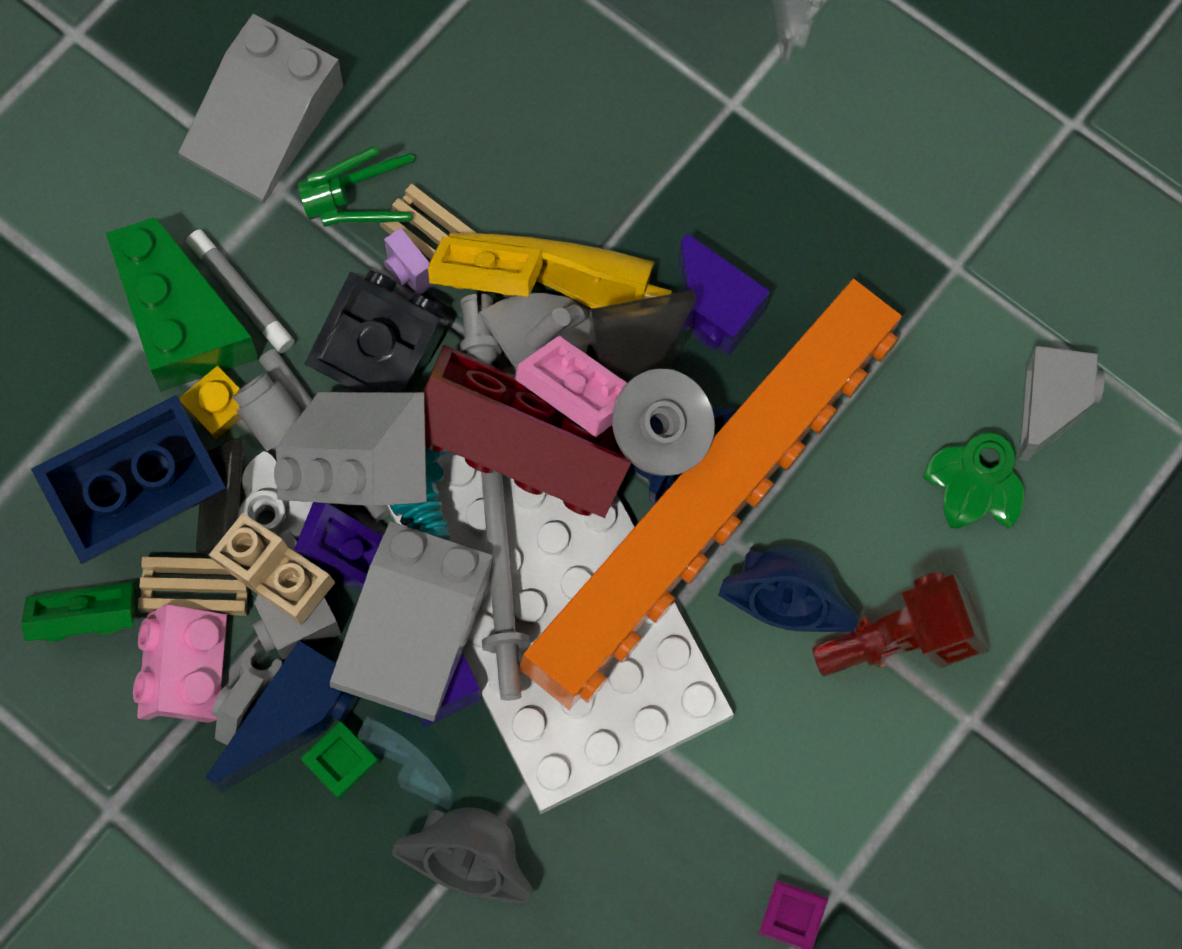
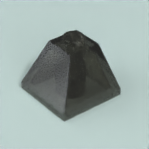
M689 290L590 309L589 351L591 358L626 382L649 370L669 369L690 339L696 305L695 291Z

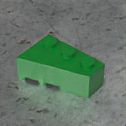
M156 217L106 233L150 370L160 392L203 378L217 365L222 371L259 359L252 337Z

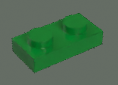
M133 582L26 596L21 619L25 642L36 640L57 642L69 636L95 632L109 635L117 633L124 628L134 627L136 595Z

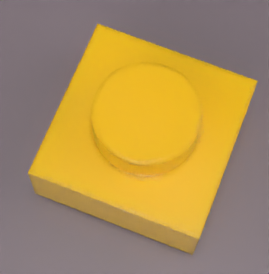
M218 365L178 398L183 408L214 441L241 419L236 412L239 406L232 398L240 388Z

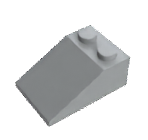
M252 14L226 51L178 152L179 157L264 204L342 90L343 82L339 60L263 18Z
M389 522L370 565L330 680V687L434 722L487 593L493 555Z

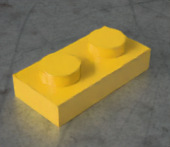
M442 237L428 266L429 283L451 286L456 289H473L501 293L506 296L529 297L542 268V250Z

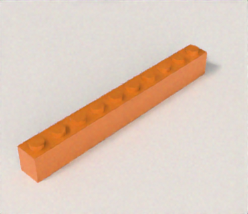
M853 278L714 436L705 457L696 466L683 472L525 651L519 670L568 710L580 698L589 703L606 683L608 677L602 672L612 660L616 658L623 663L631 655L642 640L637 631L648 619H651L654 623L660 621L675 602L676 598L670 593L683 579L690 585L709 562V559L704 554L715 541L721 546L727 543L742 523L736 517L747 504L756 508L764 500L774 486V483L769 480L779 466L788 471L806 449V446L801 443L811 429L819 435L838 411L832 406L842 393L851 398L866 380L869 374L863 369L872 358L881 363L899 340L893 332L902 315Z

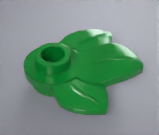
M982 433L973 437L965 447H946L932 457L925 469L923 478L926 481L937 486L946 487L943 509L947 523L951 528L969 525L983 517L987 511L998 523L1010 528L1015 524L1022 512L1025 491L1022 482L1012 471L1015 465L1014 449L1010 442L999 434ZM992 449L998 454L999 461L994 468L982 466L979 460L982 450Z

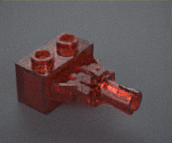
M934 572L914 580V588L902 592L906 608L895 611L874 623L867 616L859 619L860 625L856 626V631L812 647L815 662L823 677L868 662L870 666L875 665L877 668L886 666L884 658L921 649L922 654L939 669L987 653L990 650L969 591L954 574L945 577L944 572Z

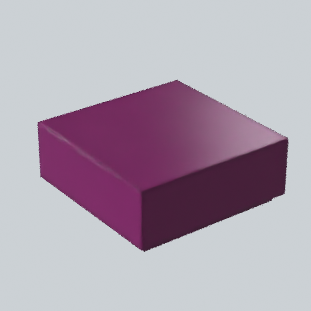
M776 880L758 935L795 949H813L828 898Z

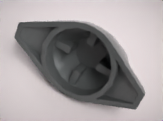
M464 807L454 809L446 814L433 810L429 813L421 832L400 837L393 845L392 856L448 889L475 898L522 905L529 904L533 888L516 861L515 841L512 832L502 819L487 810Z

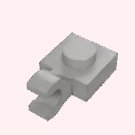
M252 646L245 650L241 656L240 678L233 688L226 685L221 690L212 709V715L217 717L215 739L228 745L282 665V661L276 658L269 669L262 671L255 669L253 665L256 661L257 649Z

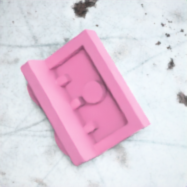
M166 604L147 615L142 621L138 633V647L140 650H143L142 668L137 674L133 686V699L135 703H138V719L150 720L157 716H165L206 723L217 720V717L212 715V709L221 692L227 614Z

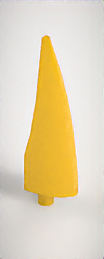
M477 233L449 234L451 238L542 250V268L536 281L595 310L637 322L643 304L667 310L672 291L649 284L655 262L576 243L533 237Z

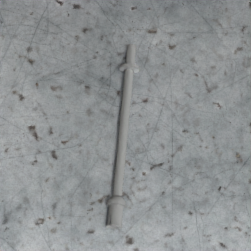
M477 294L465 296L460 301L465 337L460 343V350L464 354L493 366L492 362L502 353L501 346L479 315L480 311L494 304L493 298L490 295L482 294L481 305L477 306ZM496 471L493 473L481 472L488 554L493 555L490 585L495 634L482 640V649L490 653H496L500 699L511 701L522 697L518 651L531 646L530 636L516 632L502 474Z

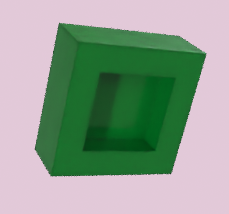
M341 721L300 758L302 763L339 801L379 764L378 759Z

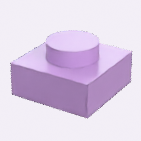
M399 228L384 239L387 253L384 265L398 285L403 286L407 283L414 292L420 294L434 285L429 283V261L402 228Z

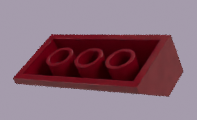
M443 344L423 391L425 448L435 452L450 451L464 457L465 462L470 467L480 472L493 473L496 471L514 479V483L526 492L541 495L544 492L561 499L568 509L577 514L590 516L593 513L605 518L631 464V460L625 457L617 444L613 426L611 425L595 437L515 380V375Z

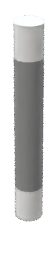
M201 229L191 233L186 239L188 246L278 353H284L290 349L295 342L293 337Z

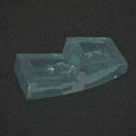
M367 716L357 735L360 742L367 749L403 765L398 776L402 789L450 810L454 802L453 792L433 763L403 736Z

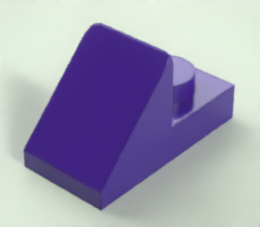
M313 502L294 551L311 560V563L327 572L333 580L362 590L370 565L383 536L328 503Z

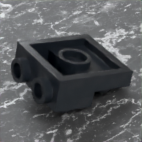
M370 268L366 276L349 272L304 364L356 392H409L421 366H427L449 320L438 314L442 307L441 304L417 292L413 293L411 299L394 292L397 281Z

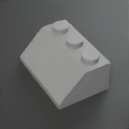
M318 392L276 446L274 479L277 485V500L365 506L426 502L424 392Z

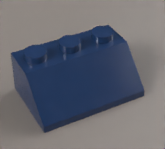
M177 395L31 468L81 564L227 490Z

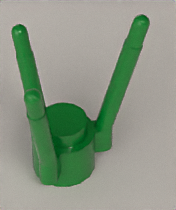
M373 146L325 170L307 174V179L298 181L299 193L309 220L321 217L324 227L338 223L411 221L413 219L411 212L340 211V206L348 204L346 186L414 162L415 155L408 153L340 176L378 156L380 150L378 147Z

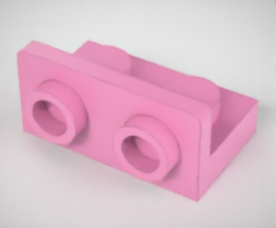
M557 336L520 362L515 380L595 437L612 425V414L616 398L627 384L626 381L616 376L561 336Z

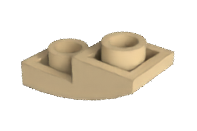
M244 513L240 515L209 554L216 563L301 625L335 584L327 572L290 549L282 538Z

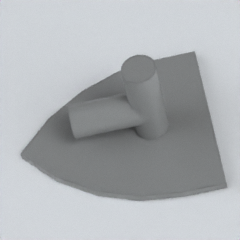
M531 293L529 297L513 296L479 312V315L516 371L520 362L557 336H561L584 353L587 351L592 336L593 309L568 297L547 293Z

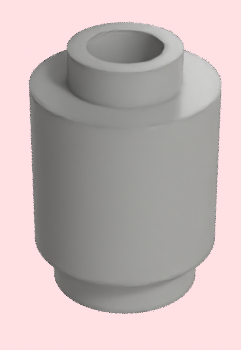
M266 372L248 382L232 396L239 406L236 412L266 451L279 444L303 413L278 379L272 381Z

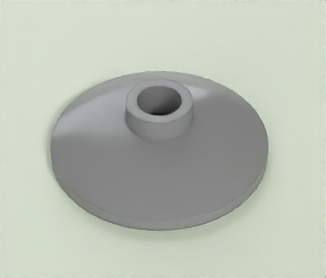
M653 369L635 376L622 388L613 408V432L619 448L625 457L631 460V463L636 467L653 475L672 476L690 470L705 457L713 441L715 422L709 399L695 381L674 370ZM652 416L659 418L663 424V431L660 435L654 433L651 428L650 419Z

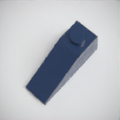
M298 641L205 778L211 786L223 793L327 732L335 719L343 722L355 706L358 696L330 687V680L336 663L301 641Z

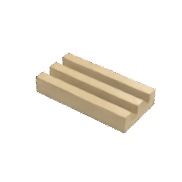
M413 184L405 190L406 195L402 199L398 198L392 204L391 211L411 212L413 219L409 222L438 245L442 237L449 236L411 208L413 205L450 233H476ZM399 222L379 223L380 227L390 235L399 228H402L429 263L431 262L436 250Z
M142 557L141 568L143 573L142 577H140L139 585L141 597L138 598V610L140 613H151L168 604L227 615L247 616L249 587L239 580L155 578V573L232 575L213 559ZM153 592L237 593L236 601L153 598Z

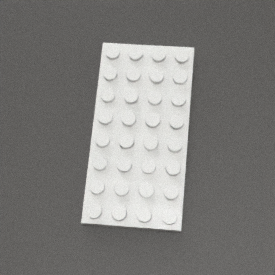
M514 366L503 370L516 376L517 371ZM449 451L437 461L443 469L444 478L435 484L439 492L436 500L442 503L439 511L444 514L442 520L448 523L447 531L450 535L448 540L488 553L481 472L470 467L465 462L464 457ZM502 474L516 632L530 636V645H532L634 529V525L617 494L605 518L593 513L590 516H584L571 511L563 504V500L543 492L541 495H536L522 490L514 483V479ZM387 505L394 522L402 525L400 523L401 516H396L390 505ZM489 578L487 593L462 653L480 688L481 696L540 814L733 719L734 713L675 602L659 622L654 623L651 619H648L637 631L642 640L623 663L614 658L602 673L608 679L589 703L580 698L568 710L521 670H519L522 697L511 701L501 700L496 653H490L482 649V640L495 634ZM527 649L518 651L519 668L522 656Z

